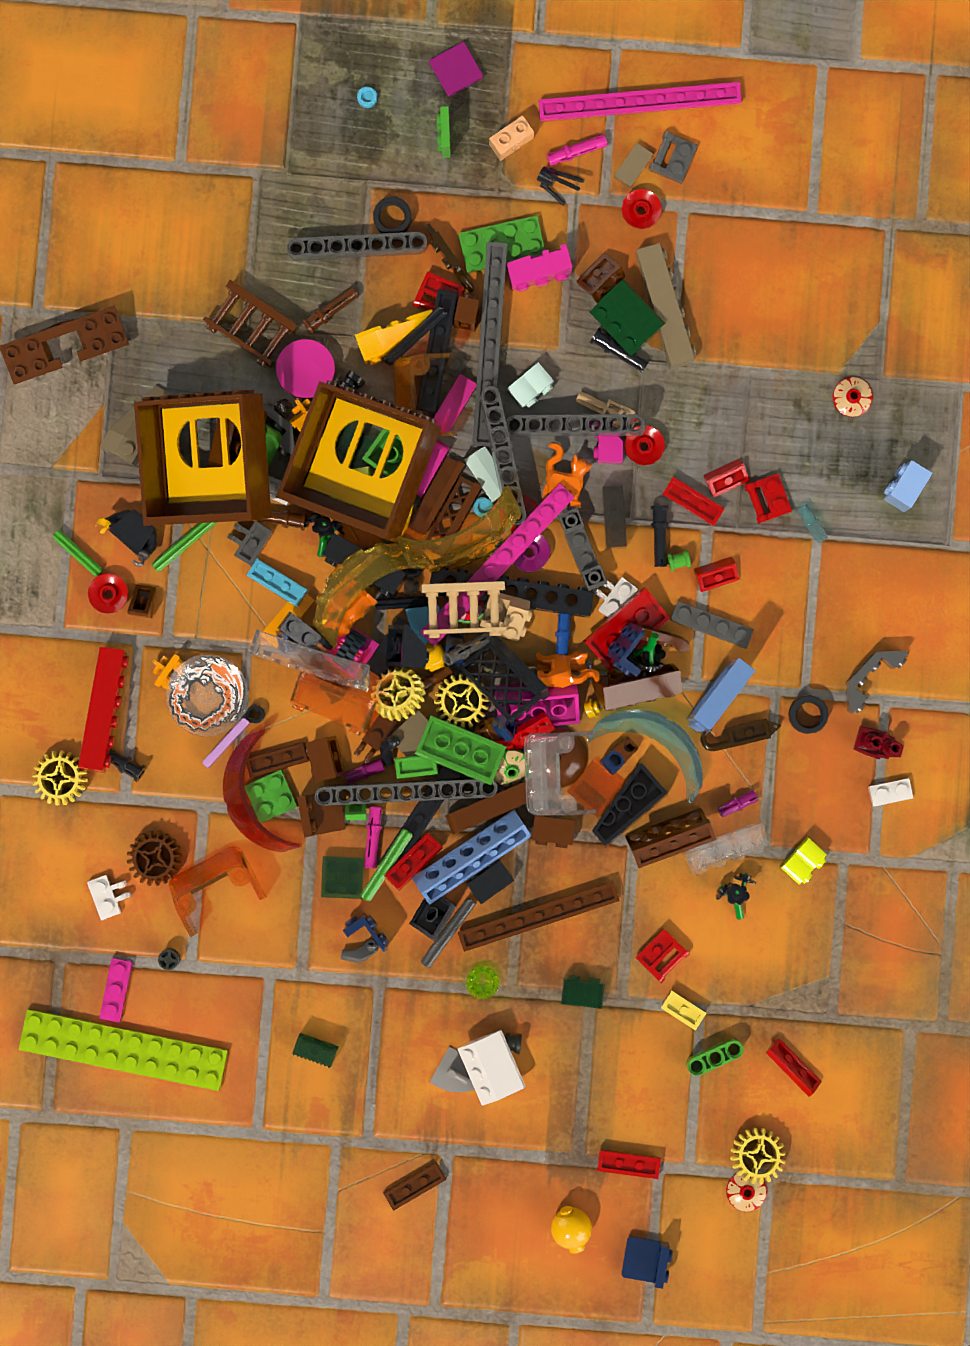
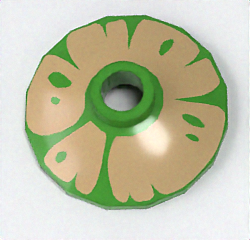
M506 750L494 780L504 787H513L524 782L531 771L528 757L523 752L517 750ZM510 770H515L514 773H508Z

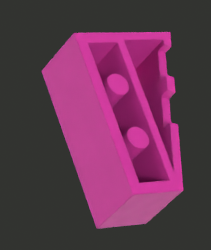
M560 245L561 249L549 252V250L542 251L543 254L533 257L529 255L506 263L512 290L517 289V292L528 290L529 286L532 285L541 287L549 284L548 281L556 280V282L567 280L572 272L567 245Z

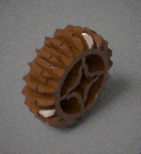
M149 831V838L146 833H142L143 841L138 837L135 838V842L138 845L130 844V848L134 849V852H127L128 856H133V859L127 860V863L134 864L133 867L129 868V871L136 869L137 872L133 877L137 878L141 875L140 883H144L147 878L148 886L152 885L153 880H155V885L159 886L160 879L166 884L168 883L166 876L174 879L175 876L172 874V871L175 873L180 871L175 867V865H182V861L176 860V857L183 856L182 853L176 854L175 850L180 849V845L173 847L172 844L176 840L172 839L168 842L169 834H165L161 838L162 831H158L156 837L154 831ZM148 842H160L154 851L142 848ZM165 846L170 853V863L163 857ZM157 853V859L160 862L152 864L153 859L150 857V854L155 855ZM139 854L146 859L145 870L142 869L139 863ZM157 865L167 869L161 875L150 874Z

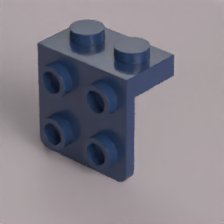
M630 623L622 629L618 640L609 646L606 655L614 660L612 665L627 676L631 673L637 677L641 670L626 658L644 636L645 631Z
M364 913L359 918L355 915L346 921V927L343 932L347 937L365 925L382 951L385 952L388 949L387 944L389 940L383 932L379 933L375 928L377 923L371 915L367 917Z
M629 1236L626 1242L621 1274L624 1278L651 1282L655 1288L663 1289L664 1283H668L669 1271L666 1268L667 1262L671 1263L673 1250H670L668 1242Z

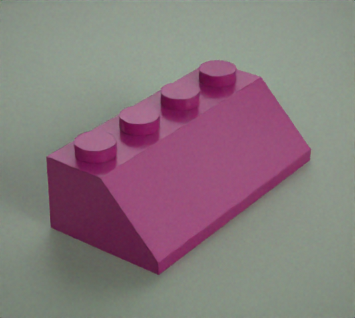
M520 683L509 684V687H520ZM503 684V685H495V686L505 687L506 684ZM577 684L564 688L547 687L549 697L544 701L542 699L518 717L514 721L517 727L544 711L554 726L580 723ZM495 691L496 700H504L505 691ZM508 691L507 700H519V692ZM522 692V700H531L534 697L532 692ZM507 705L506 711L510 715L518 710V705ZM497 709V715L500 716L502 714Z

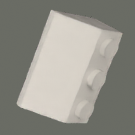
M502 1030L471 1040L458 1048L482 1106L498 1101L526 1087Z

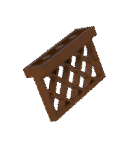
M702 808L625 836L638 868L716 840L711 822L705 816Z

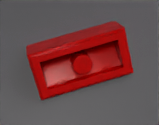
M740 459L703 475L713 498L750 481L745 465Z
M732 557L694 569L701 592L740 580L736 563Z

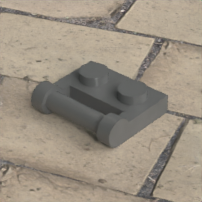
M665 131L655 160L648 169L682 184L698 145ZM670 143L676 146L665 169L661 167Z

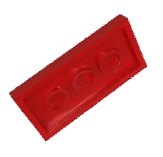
M643 587L583 641L605 668L611 671L615 668L612 665L614 660L606 654L608 653L609 646L621 636L620 633L626 625L639 623L659 629L670 619V616L647 588ZM640 639L635 648L639 647L645 640Z

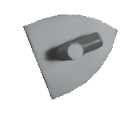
M449 1046L430 1083L450 1092L459 1093L475 1090L459 1051Z

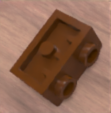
M604 253L576 282L598 303L626 275L622 267Z

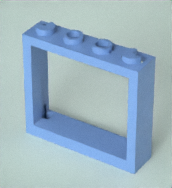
M740 658L730 661L686 719L690 722L688 726L696 732L710 731L756 670Z

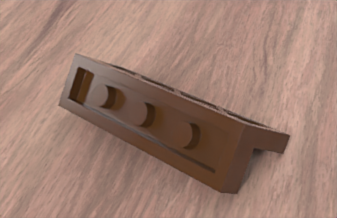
M448 456L446 457L410 521L409 529L426 537L465 467L464 463L457 462Z
M460 476L425 539L422 548L442 559L444 558L480 493L482 485L476 482L473 483ZM462 482L472 487L468 495L460 497L458 489ZM459 501L461 508L458 513L450 514V503ZM447 511L448 516L443 517L445 512ZM450 518L451 526L449 530L441 532L439 523L441 520ZM440 536L441 544L437 550L428 546L431 538Z

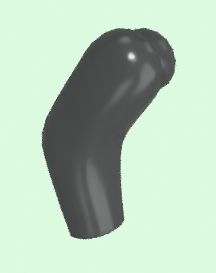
M369 939L358 949H343L341 959L361 963L378 951L379 945L374 939Z

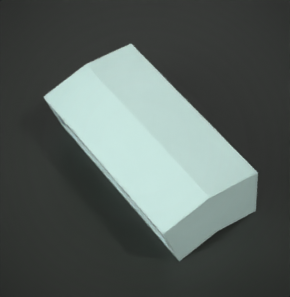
M484 446L464 459L480 485H482L491 502H495L501 498L493 458ZM502 473V478H503L505 481H508V480L506 479V477L504 476V474Z

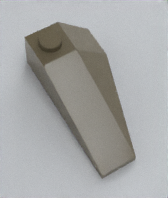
M155 385L144 397H159L173 394ZM133 406L108 430L100 448L136 466L138 463V450Z

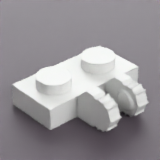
M622 577L616 586L607 581L608 584L603 585L611 590L608 597L598 588L592 590L594 594L604 600L598 611L607 618L629 601L638 590V588Z
M108 875L87 882L101 920L120 914L121 910L118 901L132 897L130 892L115 897L113 890L125 887L127 885L126 880L111 885Z

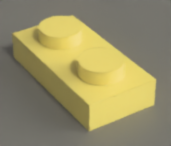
M672 990L660 1007L694 1030L697 1029L706 1015L705 1011Z

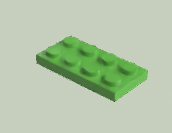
M537 216L458 233L467 274L485 270L487 242L507 243L506 263L529 255L531 257L543 254L542 251H545Z
M430 716L415 754L491 785L506 746Z

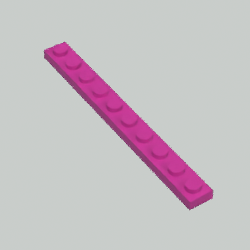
M740 82L541 99L538 101L540 122L735 105L742 102Z
M559 484L466 583L496 582L575 497ZM479 591L480 595H477L478 600L486 591ZM459 592V596H457L458 621L470 609L467 592ZM449 601L437 613L438 630L450 629ZM429 623L419 632L433 646L446 635L440 634V638H428L427 634H423V630H429Z

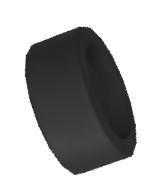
M386 197L375 206L373 211L374 224L381 234L404 233L409 229L412 222L411 210L403 199ZM392 205L399 207L404 213L403 223L395 229L387 228L381 222L382 211L385 207Z
M812 695L801 696L794 700L788 712L792 727L804 734L816 733L822 730L827 724L829 717L828 708L824 701ZM804 703H813L820 710L819 721L810 727L803 726L797 719V709Z

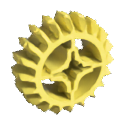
M395 667L394 672L388 669L387 675L381 673V680L375 679L377 686H372L374 692L370 694L373 699L371 702L376 712L380 713L385 719L401 721L402 716L408 719V714L415 715L414 710L416 708L421 709L419 703L425 702L422 697L426 694L423 689L425 687L419 675H416L411 669L408 671L404 667L401 670ZM402 682L410 683L411 687L407 688L406 686H403ZM389 700L394 706H387L385 701Z
M459 674V680H455V676L451 675L453 682L449 683L445 679L444 683L447 686L445 688L442 685L438 686L443 691L442 694L435 693V696L441 697V700L434 701V704H441V707L437 708L436 712L443 710L444 713L440 716V719L447 716L446 722L450 723L453 720V725L457 726L458 722H461L462 729L465 728L464 722H468L469 726L472 727L471 720L474 719L476 723L480 722L477 718L478 714L481 717H485L481 709L488 710L489 707L483 705V702H489V700L483 698V694L467 677L466 680H462L463 675ZM458 684L468 685L461 694L450 690V688ZM473 689L479 697L478 708L469 701V696ZM468 692V694L466 695L467 699L465 701H468L467 704L471 707L462 704L461 706H459L457 710H455L458 706L456 703L458 702L456 701V698L453 697V695L462 698ZM446 695L455 702L451 713L445 707ZM463 708L474 712V714L467 718L455 717Z
M63 750L60 751L59 757L56 751H52V758L49 754H45L46 762L43 759H39L38 762L42 766H34V769L39 771L38 774H32L33 778H38V781L32 782L33 786L39 785L35 792L40 793L43 791V794L40 796L41 799L49 796L47 799L49 804L54 799L55 805H60L61 800L63 805H67L68 798L71 802H75L74 794L77 797L82 796L78 789H86L85 786L81 785V782H88L87 778H82V775L87 774V770L81 771L76 764L79 761V757L76 756L71 760L73 753L69 752L65 757V751ZM58 761V766H56L54 773L46 774L47 768L52 763ZM65 762L73 768L75 776L67 774L66 766H64ZM61 772V776H64V778L69 779L61 780L60 783H58L59 780H56V778H51V776L60 775ZM45 780L53 782L55 794L47 788ZM75 782L73 788L68 793L62 795L65 784Z
M753 1128L752 1135L749 1130H745L747 1137L739 1134L738 1137L742 1141L734 1140L733 1143L738 1148H731L730 1150L736 1153V1156H731L730 1160H737V1163L733 1164L732 1167L734 1169L740 1167L736 1174L740 1176L745 1173L743 1176L745 1181L751 1176L750 1182L752 1184H755L757 1178L759 1184H763V1177H765L767 1182H771L770 1174L777 1178L778 1175L775 1170H783L782 1167L778 1166L779 1162L782 1164L786 1163L785 1160L780 1159V1156L786 1155V1152L779 1151V1149L784 1147V1144L779 1143L776 1145L780 1138L775 1136L771 1139L773 1132L769 1131L765 1135L766 1130L764 1128H761L759 1134L758 1129ZM758 1139L752 1150H744V1147L750 1141ZM764 1140L771 1145L774 1156L768 1155L765 1152ZM760 1150V1154H762V1156L767 1157L762 1159L758 1158V1160L755 1161L757 1158H754V1156L749 1155V1153H758ZM742 1156L751 1159L752 1172L745 1167ZM764 1162H772L767 1170L758 1173Z

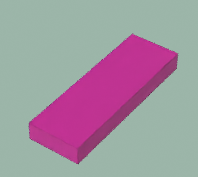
M461 374L433 418L437 421L436 425L441 427L440 434L445 437L449 434L476 389L477 384Z

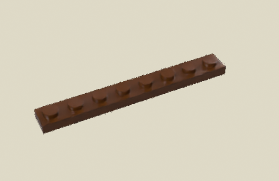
M612 881L459 931L458 935L465 952L618 902L619 898Z

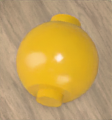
M571 1206L561 1208L551 1223L553 1239L561 1247L569 1249L570 1253H579L585 1249V1244L592 1233L590 1218L581 1209Z

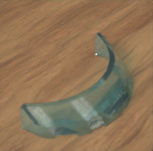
M626 710L609 715L595 724L585 740L588 743L608 733L634 732L648 736L662 744L670 751L680 765L686 782L687 802L693 803L703 785L700 755L693 741L677 723L671 722L667 717L655 712Z

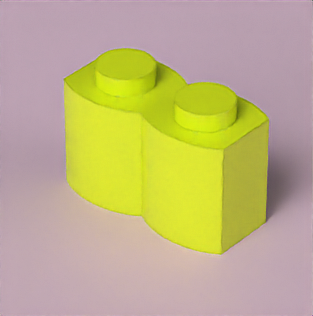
M807 837L783 862L780 868L797 884L800 885L802 882L805 884L813 876L811 874L813 869H819L826 862L825 857L827 854Z

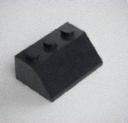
M388 625L386 666L426 668V664L429 661L427 646L410 626Z

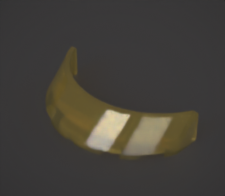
M509 485L504 487L495 505L481 519L457 533L432 540H412L401 536L396 537V540L410 567L414 569L416 567L426 568L430 572H439L440 568L447 567L453 570L469 565L496 549V544L502 539L506 540L511 535L510 530L516 520H520L521 511Z
M380 542L374 544L373 548L365 551L361 549L345 559L341 565L337 566L326 579L325 583L327 585L322 593L318 594L315 601L317 607L315 618H313V625L335 648L337 646L341 621L349 606L364 589L389 573L409 568L424 569L426 566L402 542L398 544H384Z

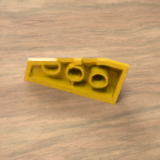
M432 309L409 316L405 319L406 322L403 323L396 320L384 329L381 326H377L356 334V341L365 364L375 365L380 363L382 358L433 312Z

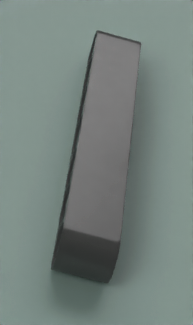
M421 232L294 238L287 244L289 256L297 261L416 255L424 253L427 249L426 236ZM421 239L424 243L421 247H415L412 244L413 241ZM400 240L403 242V246L395 248L392 246L393 242ZM376 241L383 243L380 249H374L372 245ZM360 242L363 244V247L360 250H354L352 245ZM340 243L343 247L340 251H333L332 246ZM320 244L322 250L317 253L313 252L312 247ZM299 245L302 247L301 252L293 253L292 248Z
M488 386L480 395V403L507 523L511 526H519L525 521L526 511L500 393L496 387ZM485 393H493L495 396V400L487 401L485 399ZM496 412L499 415V420L492 421L489 418V413ZM494 432H501L504 436L503 441H496L493 437ZM505 452L508 455V460L500 461L498 453ZM505 471L512 474V481H505L502 478V473ZM507 492H514L517 496L516 501H509L506 497ZM513 511L520 513V521L512 520L511 513Z
M637 414L513 415L506 420L508 432L517 437L639 436L647 430L646 421ZM640 420V428L637 430L632 429L633 422ZM519 421V429L513 431V423ZM539 421V429L533 431L532 424ZM555 421H560L559 429L552 430V424ZM580 421L579 429L572 430L573 422ZM600 421L599 429L592 430L593 422ZM621 421L620 428L612 430L613 422Z

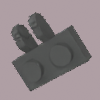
M257 521L253 523L250 530L235 523V529L243 532L246 536L243 541L233 534L227 536L228 539L240 545L234 556L252 566L273 531Z

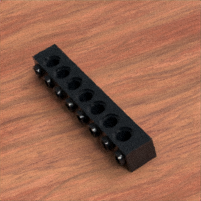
M437 566L436 569L432 568L430 584H445V580L449 577L455 578L457 583H466L474 574H469V570L457 569V572L448 571L449 567ZM501 575L496 580V582L505 581V590L509 586L515 587L517 594L514 597L530 601L529 609L590 618L594 592L588 591L587 587H578L576 590L570 589V585L557 584L556 587L549 586V582L537 581V584L529 583V579L517 578V581L509 580V576ZM534 589L537 592V597L535 599H528L525 594L526 591ZM500 590V593L506 594L505 590ZM486 591L479 600L487 602L489 598L488 592ZM446 592L438 593V596L449 597ZM554 592L557 595V600L555 602L547 601L546 594ZM574 595L577 598V604L569 605L566 602V597Z

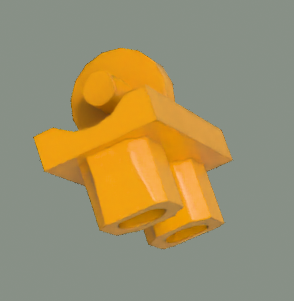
M298 398L294 400L297 406L291 410L294 415L301 411L289 420L292 426L299 431L302 429L310 407L308 405L311 402L308 398L303 402H300Z
M174 654L167 666H165L168 658L164 655L160 661L156 659L152 661L156 665L152 671L154 674L158 675L161 669L163 670L154 683L156 686L171 691L169 682L175 680L169 675L173 670L182 675V668L186 666V663L181 660L182 657Z

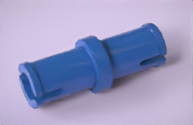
M558 614L557 632H555V637H557L555 654L568 655L569 638H571V633L569 632L570 614Z

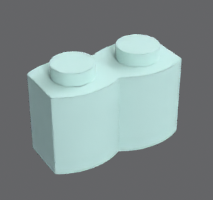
M538 362L510 385L507 391L522 408L526 406L530 408L538 401L536 399L537 396L541 393L546 395L553 389L552 384L554 380Z

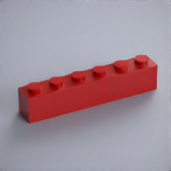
M106 647L99 648L78 764L81 770L105 773L106 768L110 767L111 756L108 755L115 741V736H112L113 728H117L118 724L116 711L117 708L121 707L122 696H119L120 688H124L125 676H123L124 668L127 669L129 663V656H126L127 654L124 650Z

